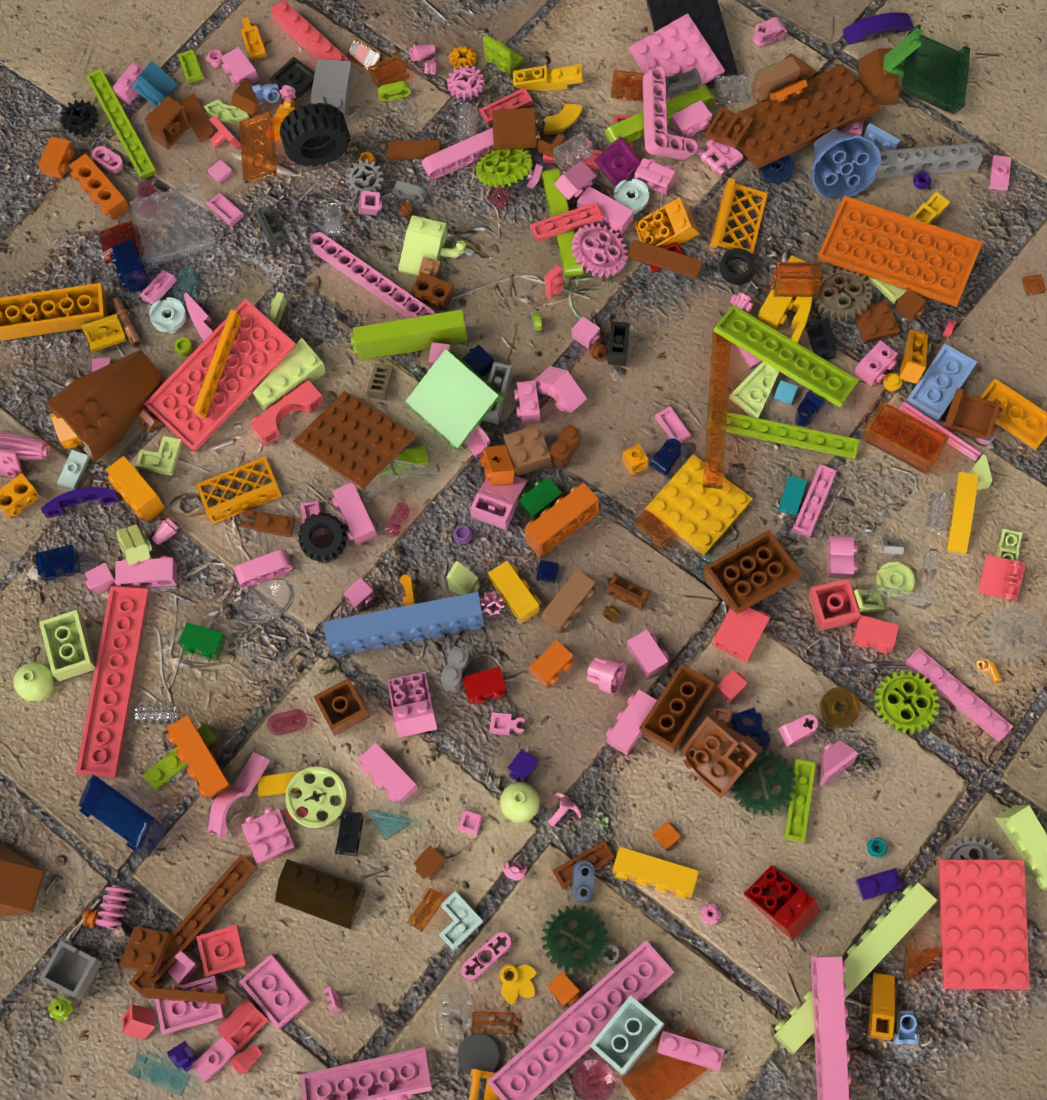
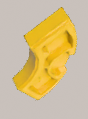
M565 103L560 113L554 116H547L544 135L558 134L564 132L572 124L574 125L582 113V105Z

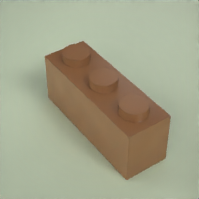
M576 570L542 612V620L560 633L564 628L568 629L573 622L572 618L574 615L580 614L583 610L585 601L592 599L595 595V582Z

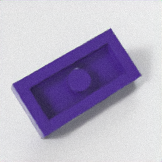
M896 868L856 880L863 901L903 888Z

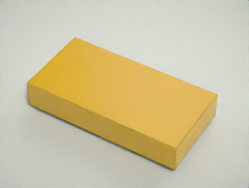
M297 771L261 776L257 782L259 798L285 795L290 780L297 774ZM293 789L290 794L299 793V789Z

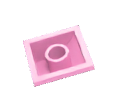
M841 740L836 743L832 741L823 748L825 751L821 757L819 785L821 787L853 764L858 755L854 749Z

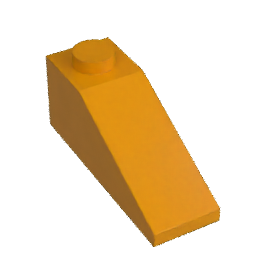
M910 329L900 366V379L906 382L918 383L926 368L927 334Z

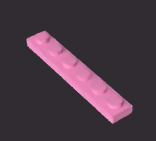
M918 648L906 661V665L916 673L919 672V676L922 678L926 676V681L933 683L932 687L937 689L938 692L996 741L1000 742L1012 729L1013 726L921 648Z

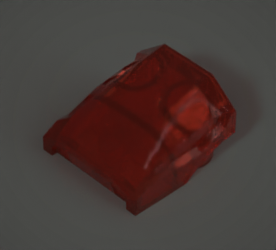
M132 219L129 222L115 225L100 232L106 264L122 261L139 253Z

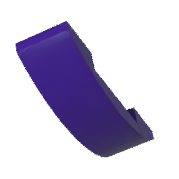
M884 13L849 25L843 29V34L847 44L850 45L863 42L867 36L896 30L897 33L913 30L914 26L908 13Z
M80 488L63 493L50 500L41 508V512L46 518L64 515V507L93 500H99L102 505L120 501V497L115 490L108 488Z

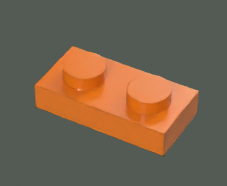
M806 79L798 80L769 93V97L771 100H777L778 102L784 101L792 93L797 95L803 92V88L808 86Z

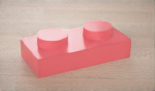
M556 265L544 276L545 294L549 298H552L555 294L558 295L563 289L562 268Z

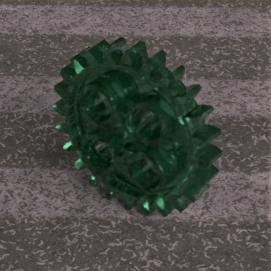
M762 750L761 755L756 757L733 784L736 787L731 789L732 793H738L734 799L736 801L741 800L739 803L740 807L746 805L745 810L749 812L753 809L754 815L761 811L763 817H765L766 811H769L772 816L773 809L780 813L781 805L786 808L788 807L785 801H793L789 794L796 793L795 789L791 788V786H796L797 782L791 780L796 777V774L789 773L793 770L792 765L786 766L788 763L787 759L781 761L780 754L774 757L773 751L766 755L765 750ZM759 766H761L763 777L766 780L765 785L769 794V800H766L764 789L761 786ZM769 767L776 768L775 773L772 775L766 774V770ZM755 772L756 777L753 780H747L746 776L748 773ZM775 786L781 787V791L778 794H772L771 789ZM753 792H761L759 799L754 800L751 798Z
M574 905L571 911L566 906V912L564 913L558 909L559 916L551 914L553 922L546 921L549 929L545 928L542 930L547 934V936L541 937L543 942H547L542 948L543 950H549L545 956L547 958L552 957L550 960L552 965L558 962V970L565 966L564 970L566 973L569 972L570 968H572L574 974L577 973L578 968L585 973L586 966L593 970L592 963L594 962L599 965L600 963L597 958H605L601 951L608 950V946L604 942H608L609 938L603 936L608 933V929H601L605 922H598L600 915L596 914L593 916V909L586 913L585 906L578 910L577 905ZM576 921L577 925L574 929H567L568 922ZM559 930L566 931L574 938L578 935L579 940L590 945L591 949H587L577 941L572 942L569 936L560 933ZM588 931L595 933L591 940L584 938L585 933ZM559 939L566 940V944L562 948L556 947V942ZM578 949L584 950V955L581 958L574 957V952Z

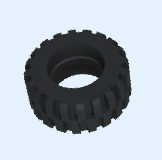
M310 103L308 106H300L297 110L291 111L290 115L284 118L280 126V136L286 156L292 162L306 167L309 165L313 167L320 164L325 165L329 161L333 162L337 157L343 155V152L347 150L350 143V134L344 114L335 106L327 103L325 105L323 103Z

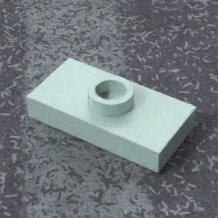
M72 450L57 484L75 490L90 457Z

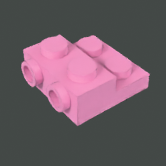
M269 808L263 812V816L258 818L255 815L245 819L244 824H241L257 864L296 849L280 809Z

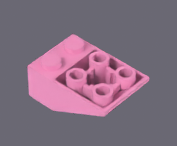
M514 475L513 484L490 486L489 480L486 479L477 492L470 508L471 517L507 530L528 480Z
M426 671L387 680L398 738L436 730L437 724Z

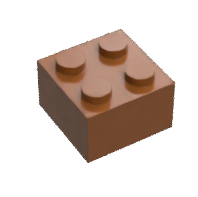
M169 96L162 100L144 119L152 139L167 150L191 127L184 107Z
M349 678L313 696L334 736L369 718Z

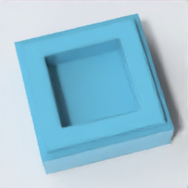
M780 380L774 399L792 404L798 386Z

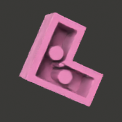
M549 366L535 379L538 391L543 395L554 398L556 407L562 412L572 413L587 399L568 370Z

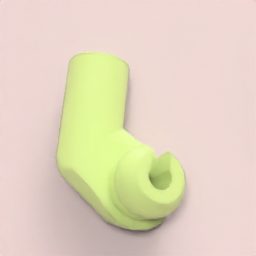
M458 241L453 249L442 247L441 256L459 257L465 253L466 243Z

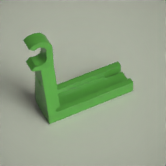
M916 28L884 55L883 69L889 73L912 80L911 84L920 81L923 83V90H926L930 86V78L903 61L922 45V42L919 41V36L923 34V31Z

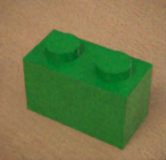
M547 477L544 480H539L529 492L525 491L520 496L519 507L531 520H536L545 509L552 508L556 501L563 497V493Z
M186 622L178 644L183 649L182 651L187 654L193 655L197 653L206 660H211L212 658L218 660L226 637L222 632Z

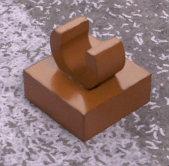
M142 410L139 414L143 419L140 422V426L145 427L148 424L146 432L152 433L155 427L162 428L164 425L150 410Z

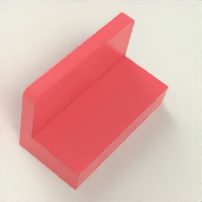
M246 998L222 1022L217 1030L231 1046L239 1051L268 1019Z

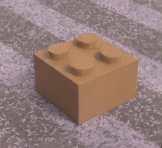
M539 424L503 435L504 445H506L512 461L515 476L518 477L551 466V456Z

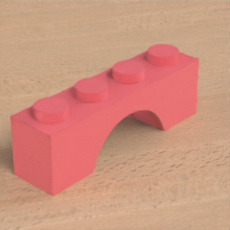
M308 380L305 383L299 384L290 394L284 395L278 403L269 406L263 414L254 417L249 424L256 436L267 446L281 436L279 425L286 414L298 410L310 414L324 404L323 397Z

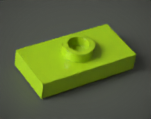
M194 49L177 54L188 84L204 79Z

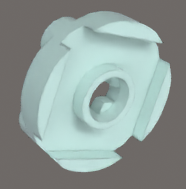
M632 179V181L623 180L614 190V200L633 210V215H635L638 211L643 210L649 202L648 187L638 179ZM628 194H635V198H629Z
M171 297L166 298L167 300L156 301L149 311L150 320L154 328L164 333H176L185 323L187 316L182 303ZM169 312H171V316L169 318H165L164 314H169Z

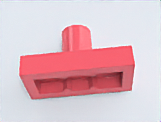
M215 115L209 119L219 130L210 138L216 147L225 139L236 149L241 145Z

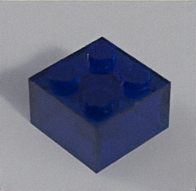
M133 240L111 246L113 250L111 258L114 265H116L117 269L115 270L123 288L127 287L130 294L145 289L149 285V281Z

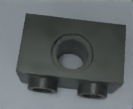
M611 321L608 365L626 366L630 323Z

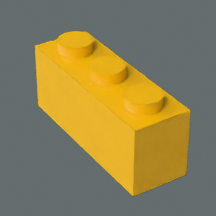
M505 561L488 572V578L497 592L502 595L503 600L519 623L522 624L540 612L539 605L541 603L535 594L531 595L527 582L519 578L517 568L513 564L510 565L508 561Z

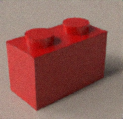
M500 666L462 677L469 705H479L490 698L494 700L504 697V694H507Z

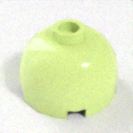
M31 662L18 669L13 683L16 692L21 698L28 702H39L51 694L54 689L53 683L55 679L49 668L41 663Z
M515 782L508 785L500 796V807L503 815L514 823H525L532 820L540 808L538 792L533 786L525 782Z

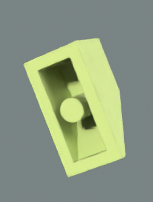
M455 561L447 575L449 589L459 595L478 592L480 588L478 577L460 562Z

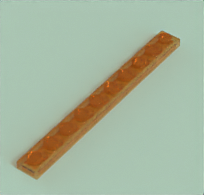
M712 331L703 487L722 489L731 342Z

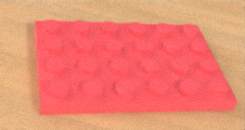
M938 860L942 988L1030 989L1024 860Z

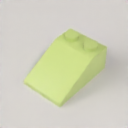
M417 216L411 217L398 272L419 276L418 272L423 256L439 261L441 249L444 247L448 236L446 223Z

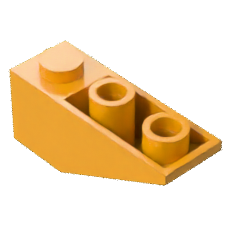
M873 973L867 1037L889 1041L893 1039L895 976Z

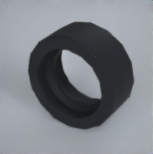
M741 248L728 250L723 255L720 263V273L723 279L734 285L748 282L752 278L755 269V259L752 254ZM733 259H740L748 264V269L744 273L735 274L727 269V263Z

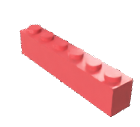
M281 0L270 9L274 23L314 60L349 61L343 53L285 0Z

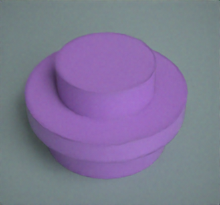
M458 526L453 532V538L458 544H466L471 540L472 532L467 526Z

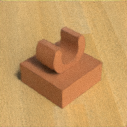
M423 256L418 274L423 272L437 278L441 262Z

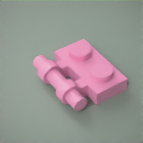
M712 140L706 143V148L708 149L706 152L703 149L697 151V155L701 157L700 160L703 163H707L711 170L720 176L726 173L722 168L724 165L731 169L743 159V155L735 147ZM713 155L719 159L717 162L711 158Z

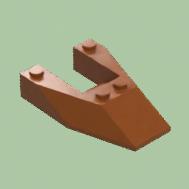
M1 843L0 917L33 912L45 871Z

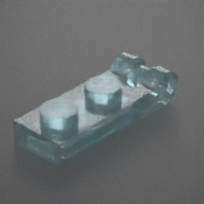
M137 1053L135 1065L133 1068H130L129 1075L179 1096L183 1095L191 1077L190 1075ZM144 1064L148 1065L145 1073L141 1072Z

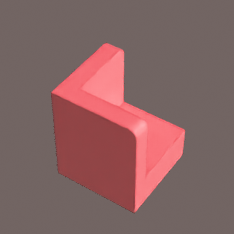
M132 1004L122 1016V1034L145 1040L155 1028V1012L151 1009Z

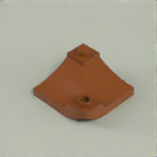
M710 714L682 749V758L686 767L717 796L722 798L756 759L763 748L749 736L737 733Z

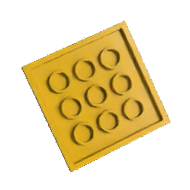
M693 454L649 503L645 511L706 556L750 505L753 498Z

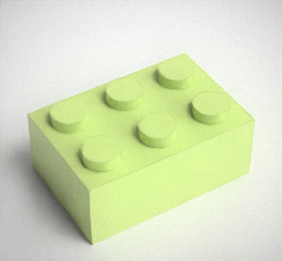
M78 610L39 622L51 672L58 681L95 670L96 664L84 618Z

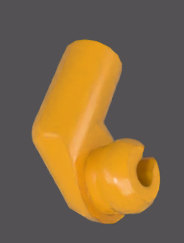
M984 658L977 660L976 667L978 670L990 674L993 683L1002 680L995 662Z

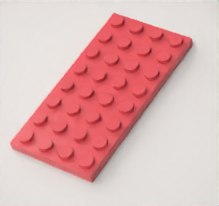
M244 299L235 309L242 317L206 418H199L193 410L227 318L144 403L155 416L194 452L205 443L265 378L297 347L295 342L247 299Z

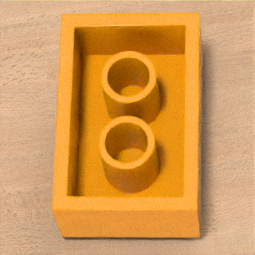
M122 456L105 469L109 474L107 479L114 489L121 494L128 506H131L140 520L144 518L149 523L166 510L157 494L125 456Z

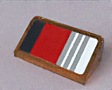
M356 39L352 42L346 55L350 61L372 73L383 63L381 53Z

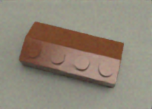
M681 663L639 727V730L657 746L675 755L716 692V683Z

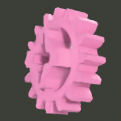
M460 65L459 70L454 68L453 73H449V78L447 79L448 91H451L452 96L456 95L457 99L463 97V101H465L466 97H469L472 100V96L478 97V92H483L482 87L485 86L484 76L480 70L475 71V66L470 69L468 65L465 68Z

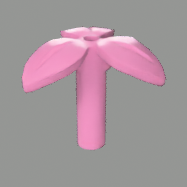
M555 794V797H559L561 800L560 808L547 821L552 827L556 825L569 809H573L579 819L581 818V812L576 803L572 802L565 794Z

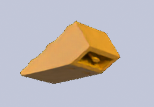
M680 197L634 223L641 242L660 248L675 242L677 244L685 243L700 234L689 205Z

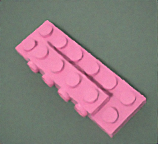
M425 1047L300 1074L303 1100H408L413 1098L412 1094L432 1090Z

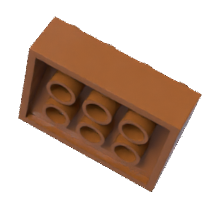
M770 530L704 567L703 577L712 590L736 614L741 613L803 576Z

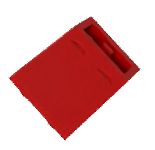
M772 865L743 893L754 906L792 941L821 912L816 900Z

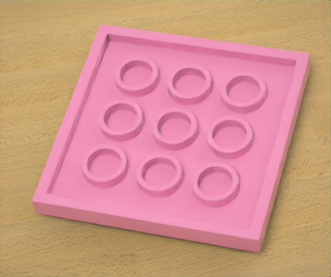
M688 14L629 47L630 53L644 74L655 66L661 67L667 77L689 72L693 68H697L702 81L701 85L720 76L725 71ZM678 95L667 97L666 101Z

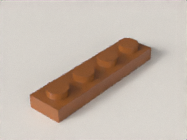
M150 984L149 988L142 987L141 996L148 999L229 1005L230 996L224 994V990L211 989V993H205L202 988H191L190 991H182L183 987L170 986V990L162 989V985Z

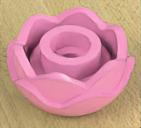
M507 860L503 864V871L508 878L521 880L528 874L527 866H522L518 861L511 862Z

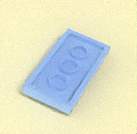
M944 344L906 402L939 421L952 402L956 389L962 387L976 366L977 361Z

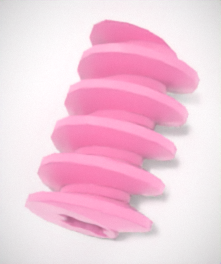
M111 885L112 887L105 888V891L110 895L103 896L107 903H101L100 905L105 911H100L97 914L102 919L96 920L95 923L101 927L119 931L115 928L116 925H122L118 917L125 916L120 912V909H127V906L122 902L129 901L125 893H132V890Z

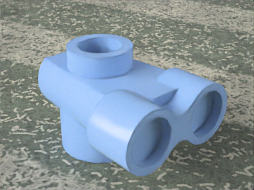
M258 84L252 86L259 102L258 105L263 104L264 101L274 103L279 99L280 94L277 84H266L264 86Z
M897 1010L896 1033H893L894 1044H919V1033H916L917 1021L913 1010ZM904 1017H907L908 1023L903 1025L902 1020Z

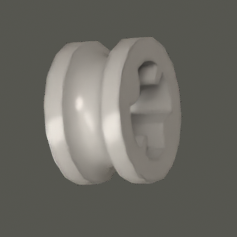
M610 944L604 946L601 950L602 961L608 965L615 964L619 959L618 948ZM608 949H612V952L616 953V957L613 956V960H609L608 957L604 956Z

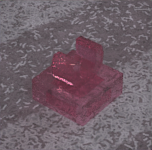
M501 185L492 189L490 196H487L488 201L497 210H502L511 198L505 187L502 188Z

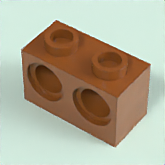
M420 272L411 288L413 297L422 303L429 304L434 309H442L444 311L454 295L453 284Z

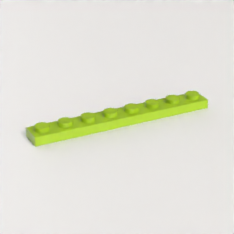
M100 68L85 75L141 181L157 174L102 69Z
M711 409L707 423L708 429L851 459L856 458L859 439L716 409Z

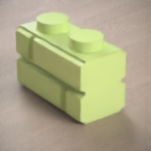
M137 525L129 526L128 529L117 530L119 546L129 565L150 559L149 551H152L150 541L147 540L144 530L141 531Z

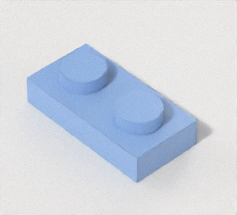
M871 123L866 128L864 137L873 141L875 145L883 150L898 149L900 139Z

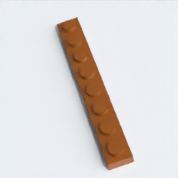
M241 854L171 933L172 938L157 975L138 971L129 981V984L140 994L142 993V987L149 988L150 984L156 985L177 961L175 956L180 951L185 952L196 940V936L202 933L256 871L257 867Z

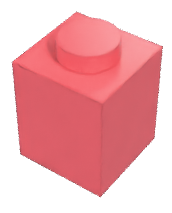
M732 670L716 686V693L730 705L746 689V678L741 673H736Z

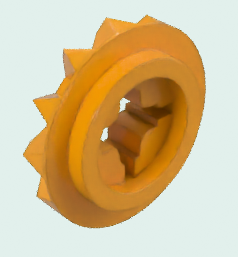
M460 45L459 48H454L453 52L450 53V63L456 69H459L460 65L463 68L466 65L471 68L477 61L474 49L469 48L468 45L466 47Z

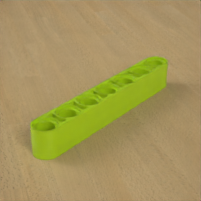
M703 84L697 90L680 94L666 101L667 126L671 124V115L702 100L708 108L715 102L716 98L707 85ZM644 111L608 127L604 135L609 142L612 143L621 136L628 144L644 137Z
M559 168L542 171V183L550 216L554 217L568 212L569 208L566 197L554 185L561 177ZM574 230L555 236L565 278L583 274V268H580L582 263H576L577 257L572 256L574 251L571 250L573 245L571 241L575 235Z

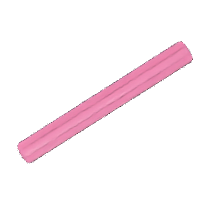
M906 401L900 405L899 411L972 460L976 461L981 456V451Z

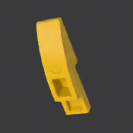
M582 64L548 69L545 65L513 71V86L519 89L525 87L526 90L557 91L566 90L568 85L583 83Z

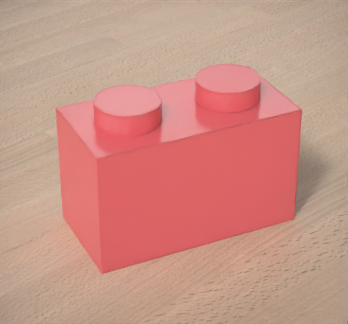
M860 615L852 642L862 648L871 647L880 653H891L895 645L899 625Z

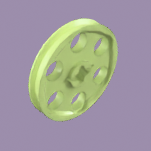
M323 767L306 768L298 772L290 780L286 789V806L291 817L303 826L309 828L328 826L336 821L344 810L346 803L345 786L339 776L329 769ZM313 774L315 781L312 784L306 783L304 781L305 775ZM330 777L335 780V785L329 788L324 785L323 781ZM295 788L300 789L302 792L301 797L298 799H294L290 795V792ZM313 793L321 795L318 802L315 799H310L313 797ZM333 796L341 798L342 802L339 806H333L330 803V799ZM300 807H305L308 810L306 817L302 818L297 815L296 812ZM325 811L328 814L327 820L319 821L316 817L317 813Z

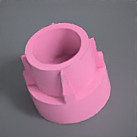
M595 657L588 668L587 681L599 685L601 691L614 695L619 691L624 681L626 664L615 659L608 660Z

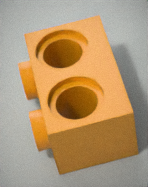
M21 473L0 489V508L11 518L18 515L28 504L34 503L40 495Z

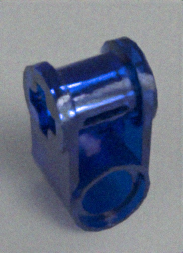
M809 390L797 408L795 414L796 423L800 426L809 425L815 415L822 409L826 398H821L813 393L812 390Z
M675 438L668 439L653 456L649 466L666 476L681 455L680 442Z

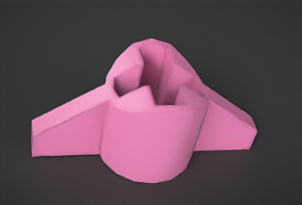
M435 58L425 61L424 74L436 75L437 62H435Z

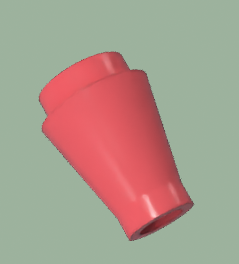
M254 1044L252 1047L235 1055L230 1064L241 1076L243 1073L246 1074L262 1055V1052Z

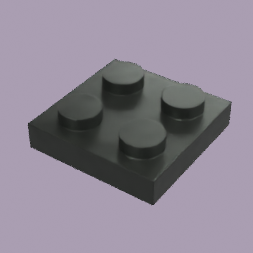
M293 57L270 78L272 84H277L280 90L284 85L293 87L296 90V98L294 99L296 101L313 85L315 72Z

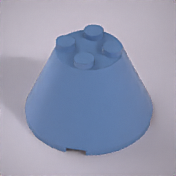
M833 129L814 143L815 150L811 180L815 190L824 198H839V200H842L844 195L854 197L864 191L876 178L875 173L881 165L879 149L873 141L866 137Z

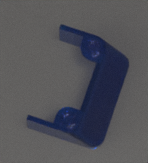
M94 774L87 781L78 804L81 807L79 812L88 818L92 815L127 840L126 846L135 852L139 849L149 857L168 829Z

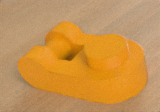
M409 575L401 576L400 583L405 589V596L402 597L403 605L417 604L414 582Z

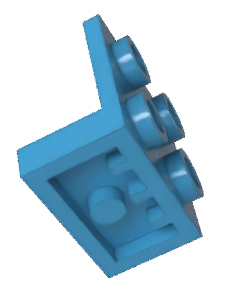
M151 61L131 87L156 108L162 100L171 95L178 86V83Z

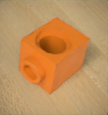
M563 972L547 986V989L564 1008L567 1005L571 1007L579 999L577 995L580 993V990Z

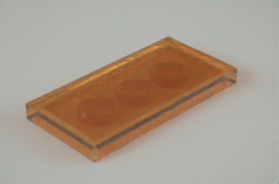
M269 111L239 122L243 181L247 184L277 174L273 115Z
M690 1028L679 1035L698 1041ZM656 1052L623 1077L621 1081L635 1100H668L709 1068Z

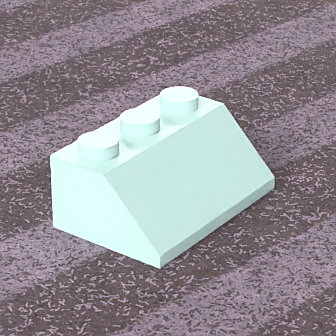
M630 995L591 1043L590 1047L622 1076H625L663 1029L664 1023Z

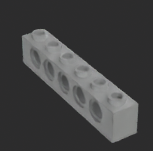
M980 143L879 151L881 165L878 167L875 175L876 178L910 176L920 172L935 174L978 170L982 161Z

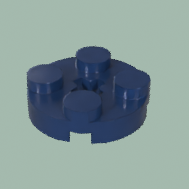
M786 155L759 168L758 172L765 183H782L790 180L794 169L793 158L790 155ZM773 164H777V166L780 167L778 169H774Z

